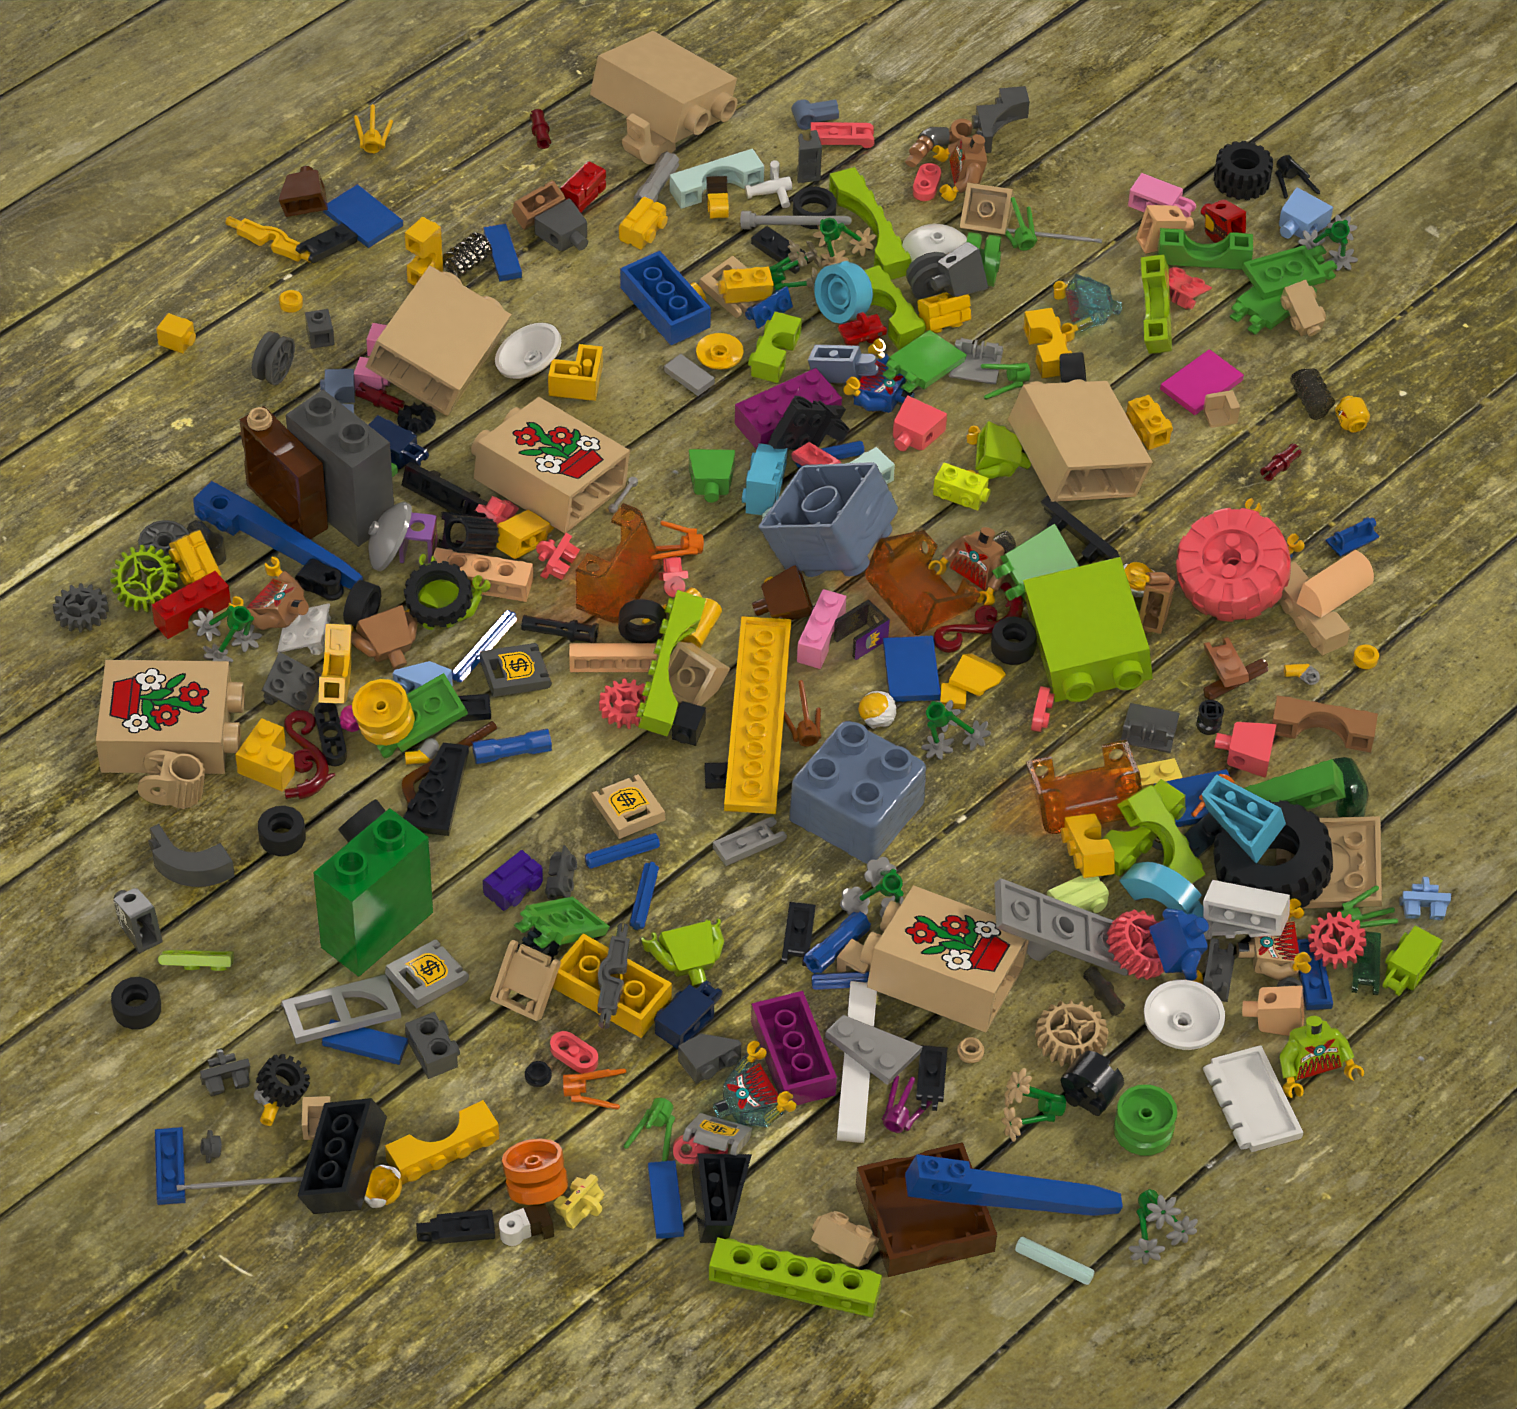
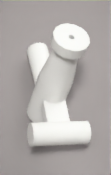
M773 160L770 163L771 180L751 187L746 185L745 194L747 199H750L756 195L777 193L782 208H788L790 202L786 191L792 190V182L789 176L779 178V162Z

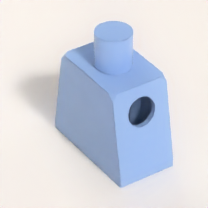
M1297 187L1281 210L1279 220L1280 234L1287 239L1293 234L1301 239H1305L1303 237L1304 230L1310 235L1315 229L1319 232L1331 222L1333 207Z

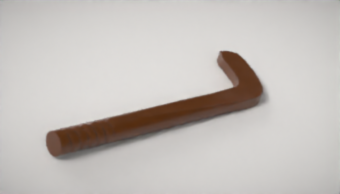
M490 721L457 744L471 747L472 742L480 741L497 730V726L493 721ZM434 758L403 778L402 790L408 804L416 795L414 784L428 774L429 767Z

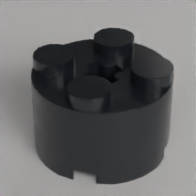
M1085 1051L1082 1055L1080 1053L1060 1079L1061 1086L1066 1093L1064 1097L1071 1106L1077 1107L1079 1105L1093 1115L1100 1116L1123 1088L1124 1078L1118 1068L1114 1071L1109 1066L1111 1061L1097 1052Z

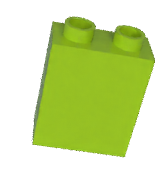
M1121 557L1023 580L1028 615L1036 630L1037 645L1051 692L1055 694L1054 702L1063 700L1082 702L1097 692L1114 688L1132 690L1139 687L1144 681L1153 679L1150 648Z

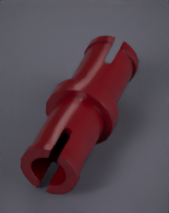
M534 109L531 111L532 114H530L532 134L536 137L538 148L546 149L551 144L549 124L545 121L543 110Z
M363 382L358 385L361 390L356 389L355 396L373 403V406L377 408L383 407L397 415L398 410H400L399 407L404 408L405 402L403 400L388 395L383 389L377 390Z
M1292 443L1281 453H1276L1272 457V461L1260 470L1261 476L1269 472L1264 479L1272 481L1280 472L1286 471L1290 464L1301 456V449L1293 453L1298 445Z

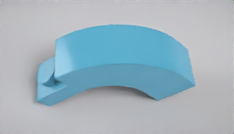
M1153 862L1136 863L1119 880L1134 900L1151 898L1164 904L1167 908L1183 910L1186 914H1195L1197 917L1204 918L1203 906L1198 901L1202 896L1201 893L1182 875L1164 865Z

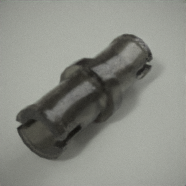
M1092 966L1083 973V978L1094 990L1096 999L1104 1003L1112 1016L1120 1014L1125 1009L1126 1005L1114 992V986L1111 982L1104 979L1097 967Z

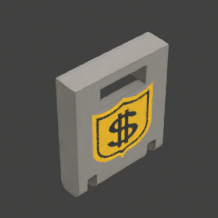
M433 940L386 965L385 970L387 977L416 1009L464 984L469 979V974L463 971L461 965L441 946L438 940ZM406 971L420 985L419 987L413 989L405 980Z
M699 1113L686 1127L683 1141L689 1142L694 1137V1143L726 1151L728 1144H732L730 1154L736 1156L750 1140L752 1127Z

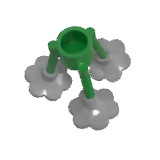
M886 857L868 861L864 878L867 882H871L873 888L864 894L859 887L846 888L841 894L843 898L840 901L841 908L847 911L848 915L860 911L866 915L868 913L867 906L870 903L869 897L877 892L891 897L884 898L881 902L882 908L879 912L881 918L891 900L902 904L904 901L902 897L904 893L901 890L903 881L896 873V867L890 864Z

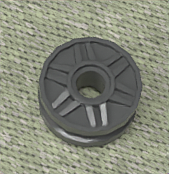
M942 252L926 253L917 257L909 265L906 271V278L915 298L920 300L946 292L944 288L936 292L931 286L930 279L940 275L937 263L947 254Z
M274 331L264 334L255 349L251 368L254 378L259 380L266 379L272 385L281 383L288 374L294 358L295 343L293 339L287 336L280 337Z
M156 521L142 530L139 535L138 545L139 547L144 545L146 552L150 545L155 547V553L162 549L164 556L169 555V549H171L169 543L189 534V532L183 525L175 521ZM142 561V564L148 569L162 567L154 561ZM178 562L174 563L177 568L172 572L176 573L181 570Z

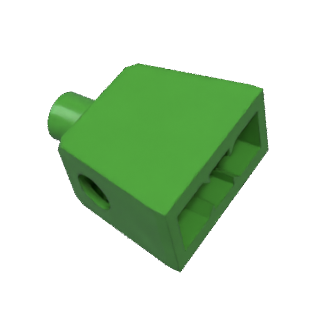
M689 449V472L694 493L704 495V499L710 503L718 501L719 495H727L735 469V450Z

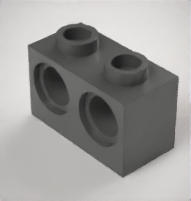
M435 1012L405 1023L406 1038H408V1043L428 1079L458 1067L457 1056L460 1055L459 1047L455 1040L451 1041L449 1039V1031L445 1021H439Z

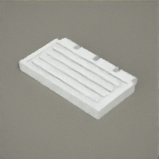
M1261 1045L1212 1058L1211 1063L1203 1067L1209 1084L1213 1086L1212 1090L1220 1107L1223 1108V1114L1230 1128L1234 1130L1233 1135L1240 1149L1250 1148L1251 1152L1302 1138L1303 1130Z

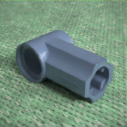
M836 99L812 104L808 100H798L791 107L797 126L802 130L810 129L811 122L839 118Z

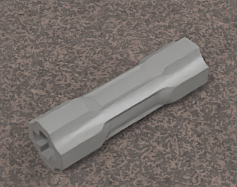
M668 151L661 154L646 182L640 186L634 195L635 206L642 197H647L656 202L659 193L670 178V174L675 173L679 167V158L675 154Z

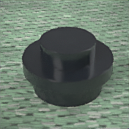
M534 1061L525 1070V1080L533 1087H543L551 1081L552 1071L543 1061Z

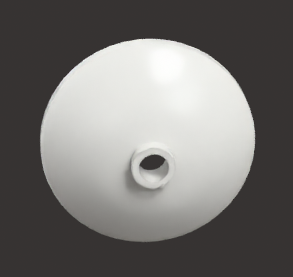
M928 224L912 230L905 237L902 247L905 252H909L913 262L917 257L926 253L942 252L948 255L966 243L967 237L953 227L943 224Z
M534 323L522 327L507 337L500 345L495 356V365L499 372L507 378L522 379L531 377L547 368L551 361L556 358L561 347V335L553 325L548 323Z
M1173 980L1159 985L1150 993L1144 1007V1020L1151 1034L1163 1044L1176 1049L1192 1050L1209 1045L1220 1035L1225 1022V1010L1219 997L1205 985L1190 980Z

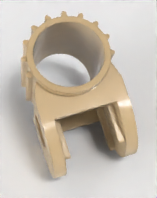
M163 750L149 752L143 761V767L149 776H145L139 781L138 793L143 799L154 804L171 805L181 809L192 808L202 798L205 776L204 763H201L199 758L190 754H177ZM159 787L160 792L154 791L152 788Z

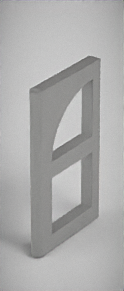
M386 974L281 1000V1006L284 1009L296 1044L401 1018V1011ZM362 997L371 999L382 1005L386 1010L351 1018L344 998ZM332 1001L340 1022L303 1030L297 1010Z

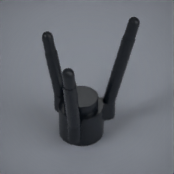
M1284 155L1279 158L1276 163L1278 170L1275 172V175L1279 179L1285 199L1288 198V193L1283 177L1292 179L1296 175L1316 194H1320V190L1308 179L1310 175L1290 155Z

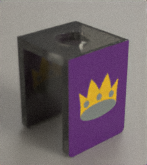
M869 599L835 620L834 640L836 642H839L866 624L870 627L853 639L852 658L855 660L883 644V638L889 637L890 619ZM874 616L879 620L878 623H876Z

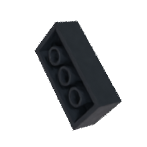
M372 1098L324 1103L297 1195L313 1214L362 1209L387 1119L385 1113Z

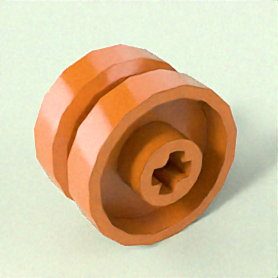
M529 1139L513 1145L503 1154V1171L507 1177L506 1186L511 1200L525 1205L543 1204L553 1201L567 1190L568 1178L564 1168L563 1151L558 1143L548 1139Z

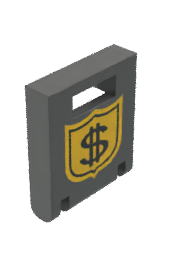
M537 643L480 651L479 660L493 697L548 689L552 685ZM497 664L500 666L503 678L495 679L492 670H497Z

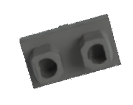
M222 1048L216 1049V1058L208 1060L209 1069L200 1071L201 1084L206 1085L210 1096L224 1093L225 1089L222 1080L231 1077L235 1089L249 1086L250 1063L248 1058L236 1061L234 1053L224 1055Z

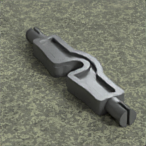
M622 923L618 924L616 936H612L610 940L608 956L602 961L598 970V985L601 990L598 1001V1013L601 1014L598 1023L600 1028H603L604 1020L605 1029L610 1027L611 1015H616L618 1003L623 992L624 981L610 975L625 974L627 972L630 939L627 938L629 926L625 923L623 932Z

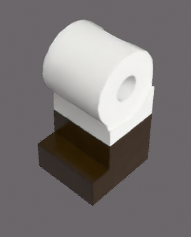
M545 1203L513 1211L504 1215L499 1221L500 1238L508 1246H516L523 1239L542 1234L544 1240L554 1237L553 1222Z

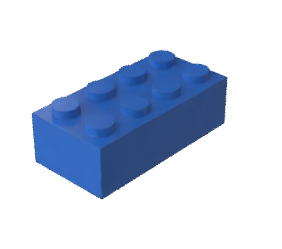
M657 251L620 268V288L670 345L710 328L711 307L661 251Z

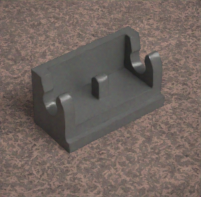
M817 130L811 131L810 141L804 140L803 135L799 134L798 183L820 181L822 145Z
M1211 938L1203 985L1211 989L1221 1001L1228 1002L1235 956H1233L1234 946L1232 943H1229L1227 949L1219 948V939Z

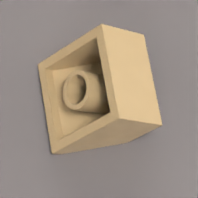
M967 183L960 229L1005 235L1013 207L1011 197H1014L1013 189Z
M686 642L677 643L670 656L668 666L669 681L676 700L680 703L684 701L702 706L720 689L730 670L729 667L693 643Z

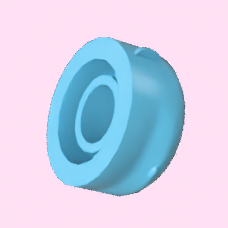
M843 261L826 266L821 269L815 280L816 303L828 320L844 324L857 319L858 313L864 312L866 314L869 310L873 297V288L868 275L859 265Z

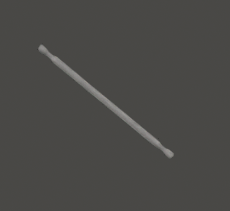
M1007 228L1010 233L1015 234L1016 229ZM1035 231V235L1041 237L1102 243V239Z
M295 1176L199 1183L185 1186L177 1185V1191L302 1181L303 1177Z

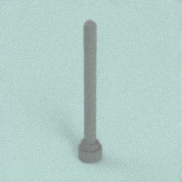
M741 211L740 217L741 229H752L756 225H820V221L826 218H834L838 224L850 225L852 220L849 216H759L756 213H752V211Z

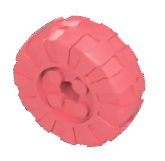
M1224 508L1216 510L1213 514L1206 517H1201L1191 525V529L1186 536L1183 535L1177 548V577L1186 598L1192 602V605L1199 612L1206 616L1216 617L1220 621L1248 620L1261 615V612L1269 607L1272 608L1280 600L1284 587L1288 586L1290 580V552L1280 529L1272 520L1260 516L1259 512L1251 509Z

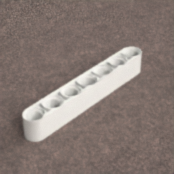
M851 981L848 1017L874 1027L877 991L867 988V982ZM845 1052L837 1141L864 1143L870 1071Z

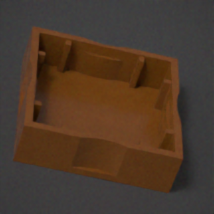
M269 410L268 412L272 416V424L265 430L251 429L247 423L248 415L239 419L245 454L244 466L247 486L286 525L308 539H312L328 529L323 463Z
M963 1142L927 1150L918 1154L969 1161L970 1169H973ZM915 1156L893 1158L857 1167L856 1187L872 1233L875 1237L879 1238L877 1247L888 1277L995 1252L997 1232L987 1206L908 1197L905 1173Z

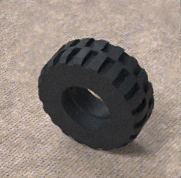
M1266 800L1282 809L1286 822L1268 849H1283L1295 855L1288 862L1277 866H1265L1255 863L1222 826L1220 827V833L1216 835L1213 850L1217 881L1290 895V900L1298 899L1301 903V908L1309 905L1312 899H1317L1323 893L1322 888L1328 886L1331 880L1330 874L1333 872L1331 838L1325 824L1320 822L1319 817L1313 812H1307L1305 807L1298 804L1292 805L1288 801L1279 800V802H1271V800Z

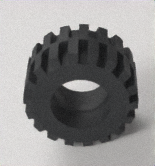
M1234 141L1231 145H1224V148L1219 150L1216 157L1213 177L1216 188H1219L1222 194L1226 193L1227 197H1235L1236 200L1259 198V195H1264L1270 187L1273 158L1268 150H1264L1263 146H1257L1254 142Z

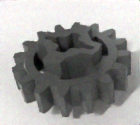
M80 583L78 588L70 585L68 592L62 589L61 596L55 597L56 603L53 604L55 620L60 621L62 628L68 625L71 632L74 628H78L79 633H81L85 627L91 631L93 624L100 626V619L106 620L107 618L106 612H109L106 594H102L100 588L93 590L92 584L87 588H84L83 583Z

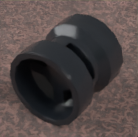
M1205 700L1199 705L1196 726L1201 733L1214 735L1221 730L1224 708L1220 702Z

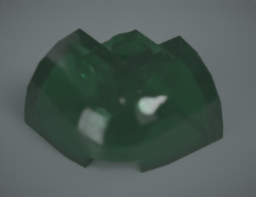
M1341 757L1333 759L1343 773L1345 798L1337 800L1335 811L1338 817H1364L1369 798L1367 782L1352 758Z

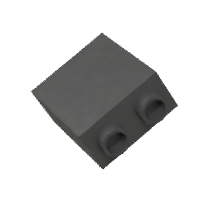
M322 389L287 413L286 425L287 429L323 463L328 523L359 547L370 539L371 535L368 534L372 522L378 521L386 510L394 506L390 442Z

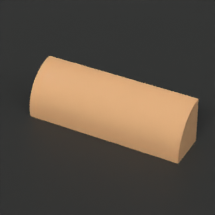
M1355 549L1303 583L1296 604L1322 618L1373 584L1374 572L1369 560Z
M570 643V672H648L651 661H656L657 654L653 653L656 643Z

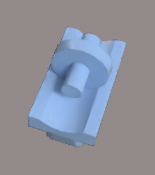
M1422 877L1421 884H1412V891H1403L1402 897L1399 898V906H1403L1405 918H1419L1420 907H1430V919L1443 920L1447 907L1451 902V893H1438L1439 885H1430L1429 877Z

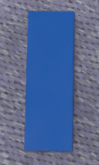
M500 224L483 227L484 236L499 282L522 278V270L507 225Z
M1297 939L1299 953L1306 952L1312 959L1308 962L1311 966L1310 972L1302 973L1300 970L1298 972L1300 982L1304 988L1303 999L1305 1009H1332L1333 1000L1326 967L1323 966V959L1321 958L1317 961L1314 959L1315 952H1310L1309 944L1311 943L1308 942V939Z
M331 1019L330 1022H329V1024L336 1023V1022H340V1021ZM365 1027L323 1037L322 1046L400 1065L408 1045V1038Z
M183 1127L155 1129L157 1205L186 1203L185 1189L177 1191V1185L185 1186Z
M676 1161L648 1163V1174L656 1239L684 1237Z

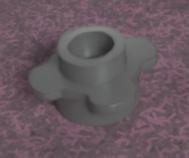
M208 1130L207 1137L201 1139L200 1151L202 1155H206V1163H211V1158L220 1157L222 1144L220 1136L213 1135L212 1130Z

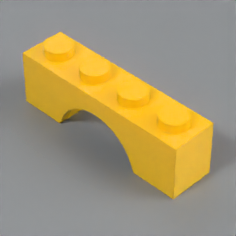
M484 1100L459 1111V1123L456 1130L443 1140L425 1142L409 1134L385 1145L386 1161L389 1166L399 1170L402 1185L409 1181L413 1182L430 1171L442 1169L447 1163L458 1158L467 1157L471 1152L479 1148L491 1146L496 1140H499V1124Z

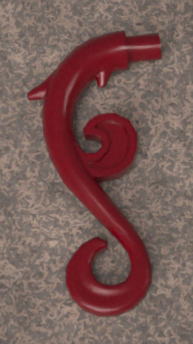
M1005 582L1000 588L1005 592L1012 588L1009 582ZM1005 595L1007 600L1005 607L1010 606V609L1002 619L1006 617L1022 618L1024 608L1022 596L1020 595L1009 601ZM984 605L975 612L976 624L941 626L934 633L933 640L935 646L943 652L952 653L959 650L962 645L963 637L959 632L992 633L994 625L998 622L996 621L998 617L997 610L993 606ZM948 632H958L956 633V639L953 641H947L943 636Z
M304 710L291 712L284 720V728L287 734L303 748L293 754L295 771L300 773L310 771L313 768L312 761L316 764L317 770L311 780L305 779L304 783L297 784V787L284 789L286 799L298 797L300 800L311 797L318 793L335 776V773L329 774L328 762L321 750L292 728L294 723H305V727L301 729L302 735H307L316 726L315 717L310 712Z

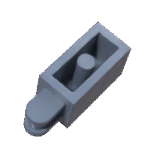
M814 345L808 359L810 370L817 368L829 383H846L850 377H856L860 381L861 376H874L879 372L878 366L875 364V355L861 354L860 346Z

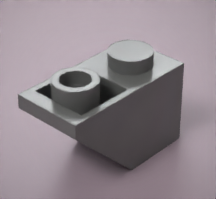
M699 1034L678 1046V1062L693 1081L698 1083L704 1079L712 1078L716 1072L725 1067L734 1066L741 1059L742 1044L739 1040Z

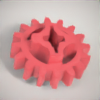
M623 679L622 684L613 681L612 688L605 686V693H600L599 711H602V718H608V724L610 725L616 722L617 728H621L625 724L628 729H631V724L634 723L638 727L640 718L636 717L640 702L645 703L646 696H642L645 684L642 683L638 686L635 679L631 683H627V680Z
M1339 911L1336 917H1332L1329 912L1327 913L1326 920H1323L1321 917L1317 918L1319 926L1311 925V932L1313 934H1308V942L1311 943L1309 944L1310 952H1315L1314 959L1317 961L1322 958L1324 967L1329 962L1333 963V969H1337L1339 963H1342L1343 967L1347 968V961L1349 960L1357 963L1356 954L1363 956L1364 949L1362 947L1366 946V938H1363L1365 937V929L1360 928V921L1352 922L1351 914H1348L1346 918H1342V914ZM1334 934L1336 936V939L1338 938V940L1341 942V947L1339 946L1338 942H1336V940L1334 939Z

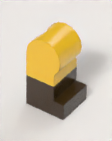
M727 176L706 177V197L710 219L728 218Z

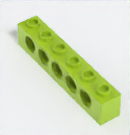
M717 1237L709 1264L710 1281L871 1318L874 1316L881 1290L882 1275L876 1274L874 1271L854 1269L841 1263L823 1262L815 1257L797 1256L788 1251L766 1249L762 1245L744 1244L731 1238L722 1239ZM738 1261H743V1262H746V1263H745V1264H738V1263H736V1262H738ZM769 1267L773 1270H765L764 1268ZM791 1274H799L801 1276L794 1277ZM819 1280H826V1281H828V1282H827V1283H821V1282H819ZM853 1286L855 1289H848L846 1287Z

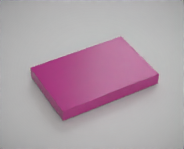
M1209 349L1161 383L1160 390L1193 415H1196L1203 410L1207 394L1231 390L1243 381L1244 374Z

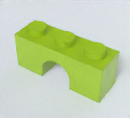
M774 312L771 320L766 321L764 335L759 336L756 345L757 350L752 352L749 358L748 365L751 366L752 377L774 383L779 382L786 368V351L781 349L794 351L801 336L802 318Z

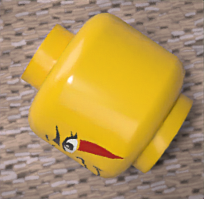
M1346 396L1340 400V403L1335 408V414L1340 426L1352 433L1363 430L1370 420L1367 406L1360 397Z

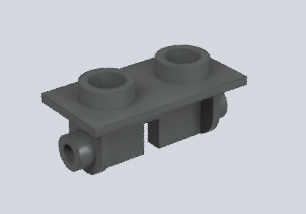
M563 845L562 852H554L550 857L548 874L553 877L547 878L545 889L547 898L550 900H556L560 896H563V898L570 897L571 891L574 889L573 876L574 870L577 869V860L566 845Z

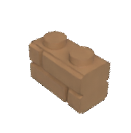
M552 180L545 184L544 187H540L515 201L512 214L521 227L526 230L534 225V217L562 203L566 198Z

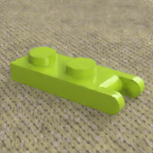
M164 950L158 957V962L161 965L184 966L185 970H199L200 966H211V970L224 971L233 964L234 951Z

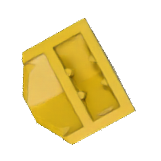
M963 654L949 679V683L977 696H981L986 690L999 684L1006 674L1002 667L974 654Z

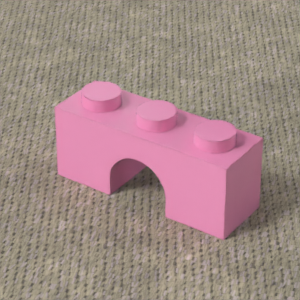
M372 323L366 339L368 356H370L376 340L387 325ZM360 357L354 371L355 390H361L358 387L361 382L377 390H385V387L389 386L391 382L365 367L369 358Z
M825 589L822 590L798 642V663L821 669L829 652V643L832 632H834L835 620L846 612L845 595Z

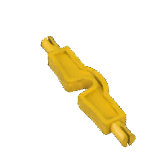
M228 216L225 224L235 228L237 235L248 239L258 246L264 245L269 240H274L271 244V250L276 254L297 262L301 259L308 261L311 255L308 251L299 254L295 249L300 242L289 238L281 229L272 226H262L246 218L240 221Z

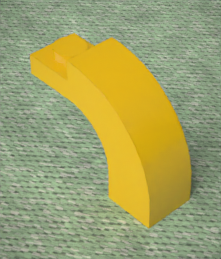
M325 624L324 665L322 675L319 677L318 702L345 703L347 700L352 661V624Z

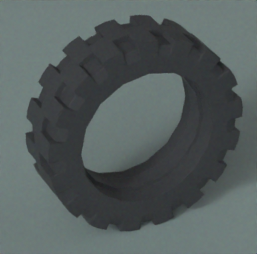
M432 561L429 565L423 564L419 566V570H414L410 574L411 578L406 580L404 596L410 615L413 618L416 617L417 622L422 625L425 623L428 627H435V625H439L440 628L447 627L446 624L457 623V619L463 618L466 615V610L471 607L473 595L470 581L465 571H461L456 564L452 566L447 561H442V563ZM446 580L459 588L457 598L453 603L443 608H428L418 601L420 590L431 581Z

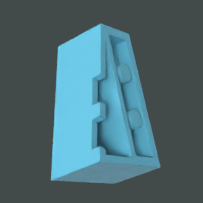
M759 443L756 453L752 452L751 469L748 470L746 488H744L742 494V503H746V513L762 515L779 498L787 465V448L774 449L771 445Z
M1217 774L1202 793L1206 809L1255 863L1259 861L1286 824L1280 807Z

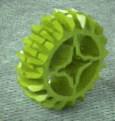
M140 545L139 552L134 547H131V555L129 556L122 552L123 562L115 560V564L119 569H111V573L117 577L111 578L110 582L116 585L112 588L114 594L120 593L117 599L119 602L125 600V607L130 608L133 605L134 610L138 612L143 605L144 611L149 612V605L163 599L166 595L172 594L169 590L170 588L176 589L178 587L177 583L171 580L178 579L179 575L172 572L177 567L174 563H170L172 558L169 555L164 556L162 549L155 553V547L150 545L146 552L145 546ZM142 561H154L162 567L148 569L144 567ZM134 565V574L125 582L128 570ZM141 570L144 572V574H146V575L148 576V577H147V582H146L147 585H148V588H147V586L141 581V580H142ZM164 575L162 585L155 592V582L160 580L161 576ZM141 588L144 589L147 596H134L127 590Z

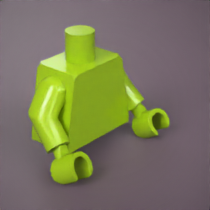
M424 553L419 557V563L421 565L424 564V561L426 559V555ZM433 556L431 557V562L436 561ZM480 575L475 576L472 581L474 587L471 586L473 595L471 607L466 610V615L463 618L457 619L458 622L475 614L482 599V592H487L491 587L487 579L479 587L482 581V576ZM431 581L420 590L418 601L428 608H443L453 603L458 596L459 588L450 581ZM425 623L423 624V627H425L428 630H433L435 628L428 627ZM451 623L446 624L448 628L453 627L455 625Z
M706 919L705 922L661 932L659 942L656 933L652 932V940L648 941L641 937L643 949L646 952H650L668 971L674 972L676 977L689 974L692 986L694 988L699 987L707 980L704 970L711 969L715 961L720 958L724 938L720 929L721 920L716 919V924L711 925V921Z

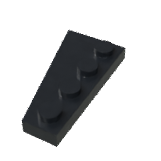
M443 742L429 767L425 779H422L418 786L417 794L409 802L403 818L422 833L450 835L469 754L468 745Z

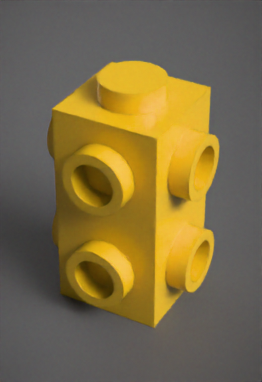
M769 267L723 270L722 279L718 281V291L720 295L723 294L725 304L762 301L770 297L774 285Z
M1150 395L1128 401L1125 414L1146 448L1151 450L1170 443L1171 432L1173 431L1172 423L1162 414L1159 404L1154 402Z

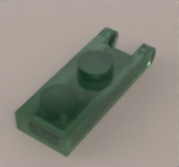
M1365 931V937L1363 938H1366V946L1362 947L1364 954L1363 956L1356 954L1357 963L1352 962L1351 993H1357L1358 985L1373 986V995H1379L1381 933Z

